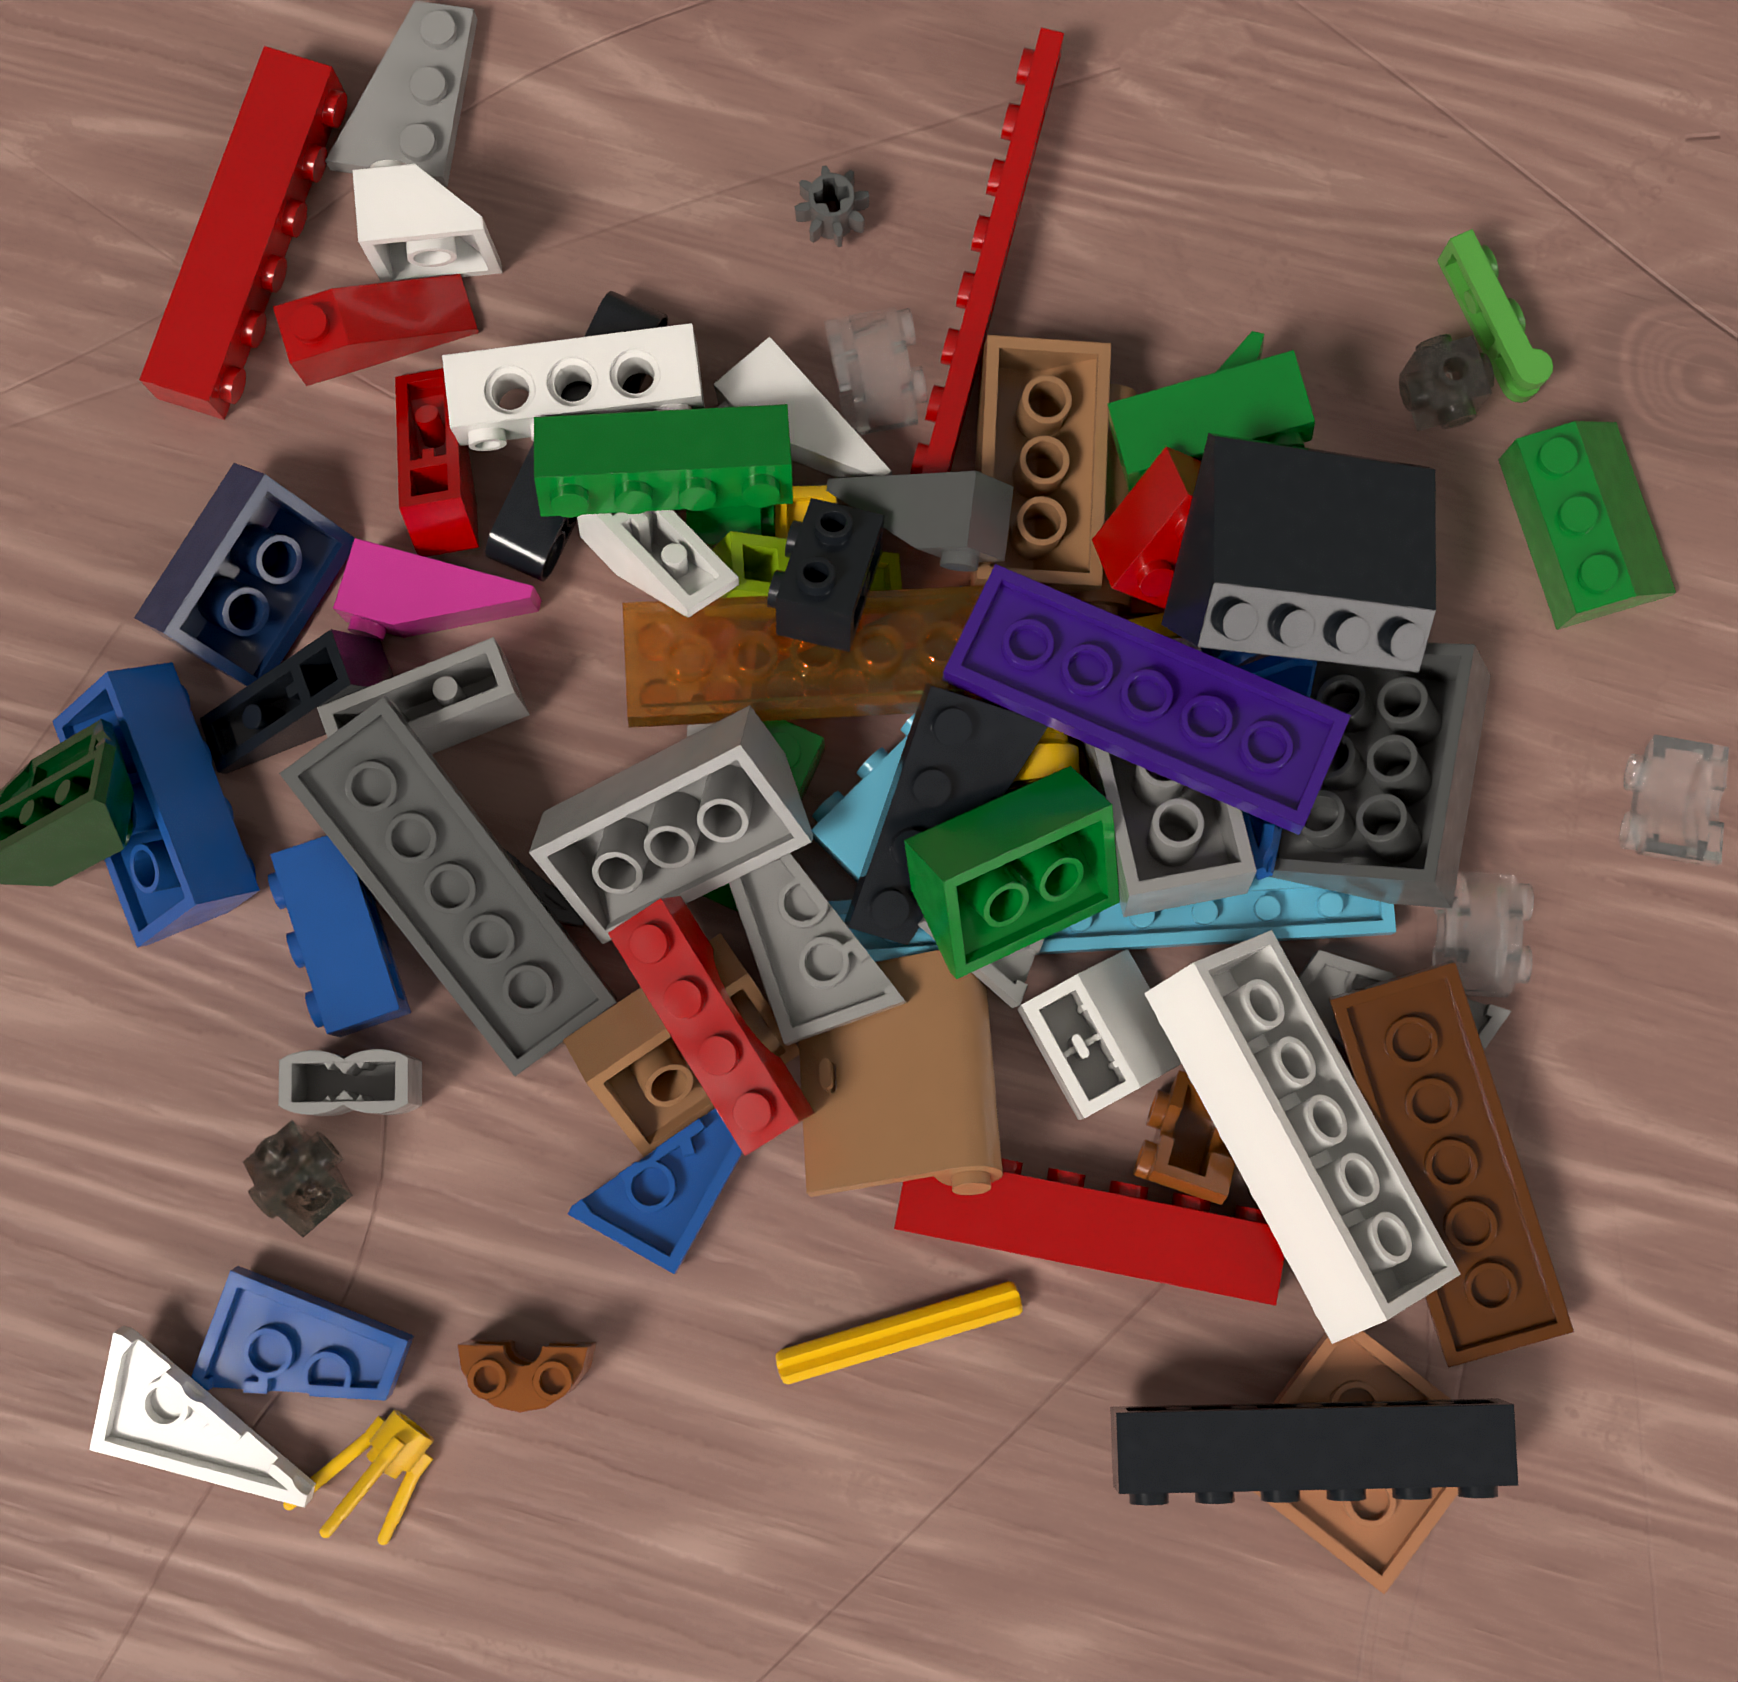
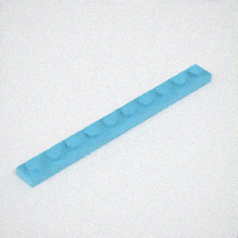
M1254 877L1247 894L1123 917L1121 905L1118 903L1044 938L1040 952L1035 955L1236 944L1270 930L1273 931L1278 941L1392 935L1396 933L1394 904L1273 877H1266L1261 880H1257ZM852 900L828 901L844 922ZM919 927L908 945L849 928L875 962L939 950L936 941L921 927Z

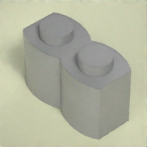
M384 1049L364 1050L348 1057L318 1050L296 1052L279 1060L278 1106L290 1112L315 1116H337L353 1110L380 1115L408 1113L422 1106V1061L410 1055Z

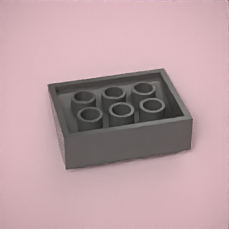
M1427 643L1419 672L1317 661L1310 698L1349 714L1351 717L1301 833L1297 835L1284 828L1282 829L1274 872L1269 877L1389 904L1452 909L1491 677L1475 644Z

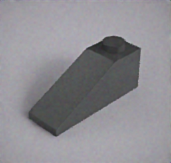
M978 471L828 479L826 491L853 508L885 515V529L914 548L940 557V566L943 568L972 572L978 570L979 562L1005 561L1014 486Z

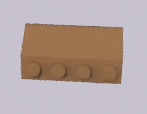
M987 335L980 357L975 471L1014 486L1005 561L979 562L978 570L970 572L969 595L980 596L995 564L1065 594L1097 590L1102 587L1103 566L1092 538L1105 522L1109 418L1107 403H1109L1111 343Z

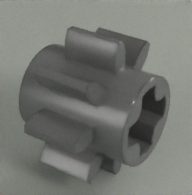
M825 165L822 166L821 176L816 178L813 183L806 180L799 182L800 195L808 202H802L794 206L795 218L797 222L811 220L809 229L811 242H816L822 236L826 239H834L837 247H842L843 237L851 230L859 233L864 232L865 219L857 211L865 210L869 207V192H854V171L849 170L842 176L837 173H830L829 168ZM835 201L839 211L829 212L826 202Z

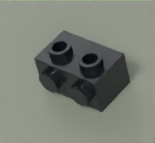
M814 498L810 499L803 522L793 520L790 526L785 546V557L790 558L786 571L776 570L770 583L767 606L776 609V635L850 652L883 553L885 515Z

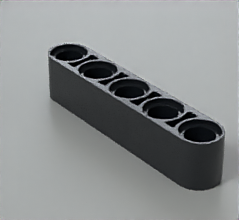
M609 291L601 301L584 337L665 327L668 324V316L614 291ZM637 373L631 375L624 382L622 389L629 393L637 394L647 374ZM584 381L572 382L563 389L561 398L570 402L579 401L588 395L592 385ZM534 442L492 527L486 544L485 554L486 557L544 582L555 568L577 522V517H541L534 480Z

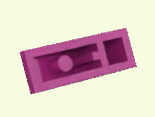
M354 538L333 609L345 622L349 623L347 630L351 633L384 641L386 633L406 638L539 612L542 599L532 585Z

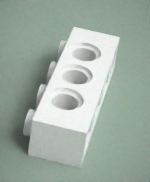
M692 323L442 355L450 429L460 446L469 445L470 449L476 451H491L503 448L507 444L506 440L531 437V440L534 441V417L705 408L698 348ZM645 373L654 378L652 385L642 393L633 394L622 389L626 379L633 374ZM584 381L592 385L588 395L579 401L570 402L561 398L563 389L572 382ZM523 389L529 392L527 401L521 407L513 410L499 407L501 398L508 391Z

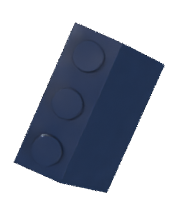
M233 463L134 618L180 648L247 687L282 662L350 555L355 537L266 474Z

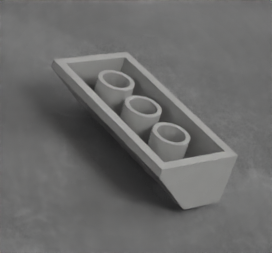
M749 705L544 811L529 853L598 940L604 944L611 940L608 932L660 898L681 896L686 904L811 843L813 833L787 757Z

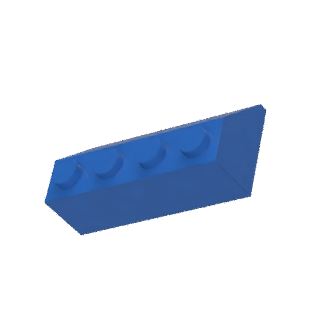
M173 662L107 671L52 721L60 743L100 719L113 724L134 790L130 815L133 821V831L124 849L104 859L137 948L150 945L231 912L260 891L256 881L253 861L245 852L234 823L232 806L223 795L212 766L210 749L206 742L202 740L190 709L189 694L180 683Z

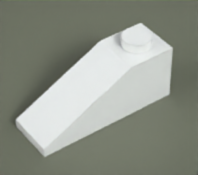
M770 337L714 383L719 404L716 408L787 404L791 460L836 478L892 475V471Z
M673 510L646 511L640 514H586L577 517L580 537L617 576L688 618L739 585L738 576Z

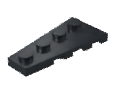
M926 682L844 921L848 928L905 945L910 943L920 927L917 924L924 916L911 890L904 840L1004 796L1048 726L1002 706Z

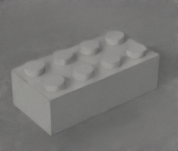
M1182 637L1173 639L1201 651L1200 647L1195 646ZM1082 741L1092 785L1113 804L1119 898L1123 917L1248 893L1257 870L1240 809Z

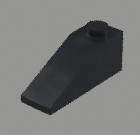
M330 629L201 717L200 722L217 772L228 774L326 735L317 707L394 677L380 639Z

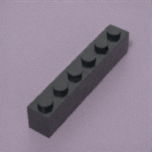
M1499 1398L1110 1407L1113 1487L1118 1494H1129V1503L1133 1505L1152 1506L1168 1504L1169 1493H1195L1196 1503L1227 1504L1235 1502V1492L1260 1491L1261 1501L1289 1503L1301 1500L1300 1490H1326V1499L1332 1501H1361L1367 1499L1366 1489L1391 1488L1392 1498L1423 1500L1431 1499L1432 1488L1457 1487L1458 1496L1463 1498L1498 1497V1486H1518L1514 1404Z

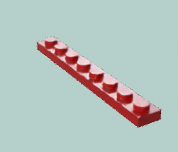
M1041 27L1035 50L1026 47L1023 49L1016 77V84L1025 86L1020 105L1009 103L1001 139L1010 141L1005 161L994 158L986 195L994 196L995 201L991 216L979 214L971 251L979 252L980 257L976 272L964 271L956 307L965 309L960 330L950 327L948 329L940 363L949 365L950 369L945 387L934 385L932 388L925 421L933 422L935 425L930 443L918 442L910 474L951 472L980 357L985 345L1060 63L1064 39L1063 32Z

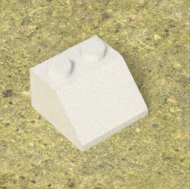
M381 160L373 163L370 168L352 170L358 242L381 283L461 274L462 277L502 273L501 260L483 217L416 164H406L398 160Z

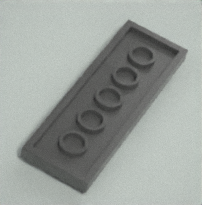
M386 695L279 773L514 1076H517L562 1043L563 1039L617 1003L616 995Z

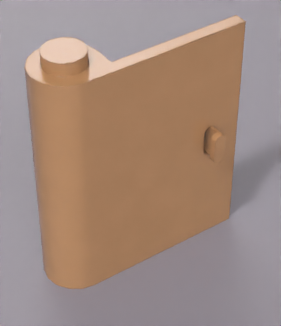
M940 950L875 962L907 1003L799 1041L801 1091L815 1114L803 1120L806 1194L814 1197L932 1176L939 1182L952 1186V1192L955 1194L977 1195L985 1193L991 1189L992 1182L999 1180L1003 1176L987 986L972 972L956 979L950 973ZM834 1067H836V1076H837V1089H836V1090H835V1072H834Z

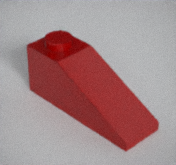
M461 274L331 288L273 306L289 363L306 386L479 333Z
M444 369L396 376L399 509L417 555L428 557L478 548L477 502L468 445L460 446L450 429Z

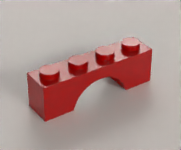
M681 896L660 898L608 932L611 940L744 1156L759 1149L815 1114L783 1060L772 1053L756 1037L734 1006L718 974L714 961V949Z

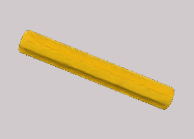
M1007 1281L781 1349L775 1356L776 1365L783 1383L792 1384L1018 1316L1023 1312L1022 1301L1015 1283Z

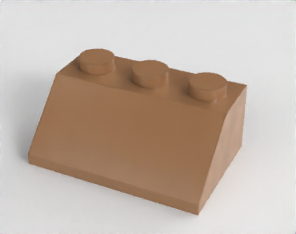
M720 933L712 938L709 942L714 949L715 965L734 1006L756 1037L772 1053L780 1057L784 1064L788 1063L799 1055V1048L795 1043L788 1046L784 1044L772 1008L722 934ZM641 987L563 1039L587 1085L643 1157L647 1156L656 1147L688 1125L715 1109Z

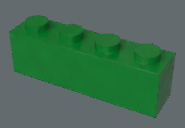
M788 405L534 417V480L541 517L561 516L573 518L586 514H640L646 511L681 509L702 511L719 507L752 506L763 508L776 504H793Z

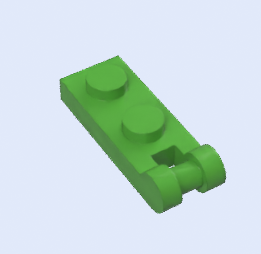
M1470 229L1450 238L1437 262L1503 393L1513 402H1527L1534 397L1540 387L1551 376L1553 362L1546 352L1541 349L1532 348L1524 332L1526 323L1519 304L1513 298H1507L1497 279L1499 269L1493 252L1487 245H1480L1473 229Z

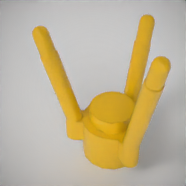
M396 1409L393 1410L386 1420L378 1415L365 1433L310 1477L316 1483L315 1493L371 1445L373 1446L366 1454V1457L372 1464L319 1530L320 1536L322 1538H329L383 1472L397 1479L404 1470L406 1474L377 1537L380 1545L388 1544L420 1476L433 1461V1458L425 1452L434 1441L432 1436L416 1422ZM283 1502V1507L286 1510H293L296 1505Z

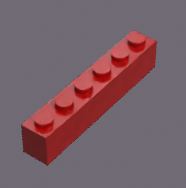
M263 47L139 379L157 399L225 420L230 404H236L240 400L246 384L244 366L251 348H257L260 345L265 334L267 318L264 312L272 292L277 293L281 289L287 272L285 255L292 237L297 238L305 226L307 218V204L305 201L312 182L318 183L324 174L327 164L325 162L327 158V149L325 147L332 128H338L346 114L347 94L332 66L271 47Z
M1002 1158L1003 1176L999 1180L992 1182L991 1189L982 1194H955L952 1192V1186L939 1182L934 1176L903 1181L894 1224L895 1230L1274 1306L1277 1304L1285 1257L1259 1209L1236 1205L1234 1217L1209 1213L1211 1201L1194 1196L1173 1193L1172 1204L1169 1205L1146 1200L1148 1187L1111 1180L1109 1192L1084 1188L1086 1175L1048 1168L1046 1180L1021 1175L1023 1162Z

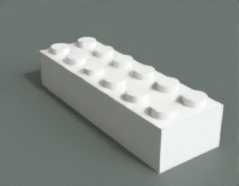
M1272 930L1195 961L1144 993L1332 1344L1389 1320L1461 1275Z

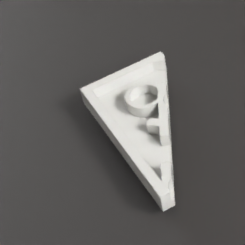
M122 1326L113 1333L89 1450L296 1506L306 1507L313 1498L316 1485L313 1480L133 1328Z

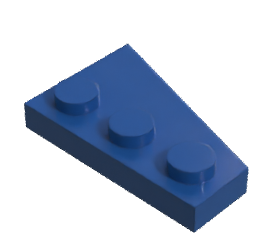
M237 1266L230 1270L191 1378L207 1391L212 1388L243 1389V1393L267 1394L270 1391L308 1393L312 1397L386 1401L393 1394L414 1335Z

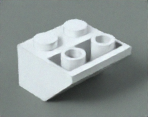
M1128 949L1074 975L1021 1004L1017 1009L1078 1120L1094 1114L1182 1064L1144 994L1150 988Z

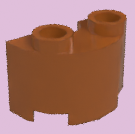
M1178 1070L1170 1092L1157 1090L1154 1096L1146 1126L1157 1130L1153 1142L1144 1140L1135 1163L1133 1175L1222 1205L1228 1197L1235 1162L1222 1141L1194 1085L1191 1083L1187 1072Z
M470 1339L457 1345L461 1370L467 1379L471 1392L478 1398L485 1399L494 1407L521 1413L546 1408L574 1390L591 1368L597 1342L552 1341L548 1346H542L537 1360H529L522 1357L515 1347L514 1340Z

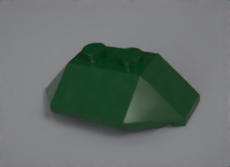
M100 719L32 759L0 789V884L53 887L120 852L127 845L133 831V821L130 815L134 790L112 723Z

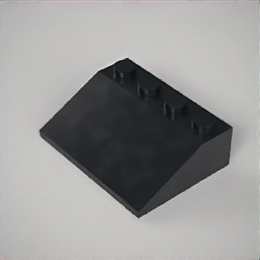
M1208 433L1161 625L1195 646L1202 648L1419 672L1436 613L1435 469L1421 465Z

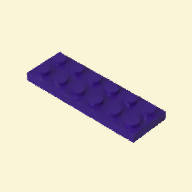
M997 564L992 569L943 671L942 681L1297 835L1301 833L1351 717L1349 714Z

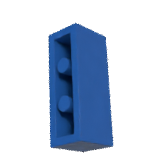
M326 835L270 854L275 872L268 874L269 887L278 908H287L294 931L286 934L287 943L296 966L299 969L306 967L313 990L305 993V999L315 1026L317 1028L324 1026L326 1034L343 1037L410 1014L411 1010L375 897L330 838Z

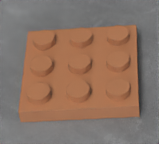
M1364 1331L1333 1344L1325 1332L1273 1403L1442 1400L1450 1398ZM1392 1488L1366 1489L1367 1499L1361 1501H1332L1326 1499V1490H1300L1301 1500L1298 1502L1267 1503L1385 1595L1456 1498L1458 1488H1432V1498L1423 1500L1392 1498ZM1253 1491L1259 1497H1261L1260 1491Z

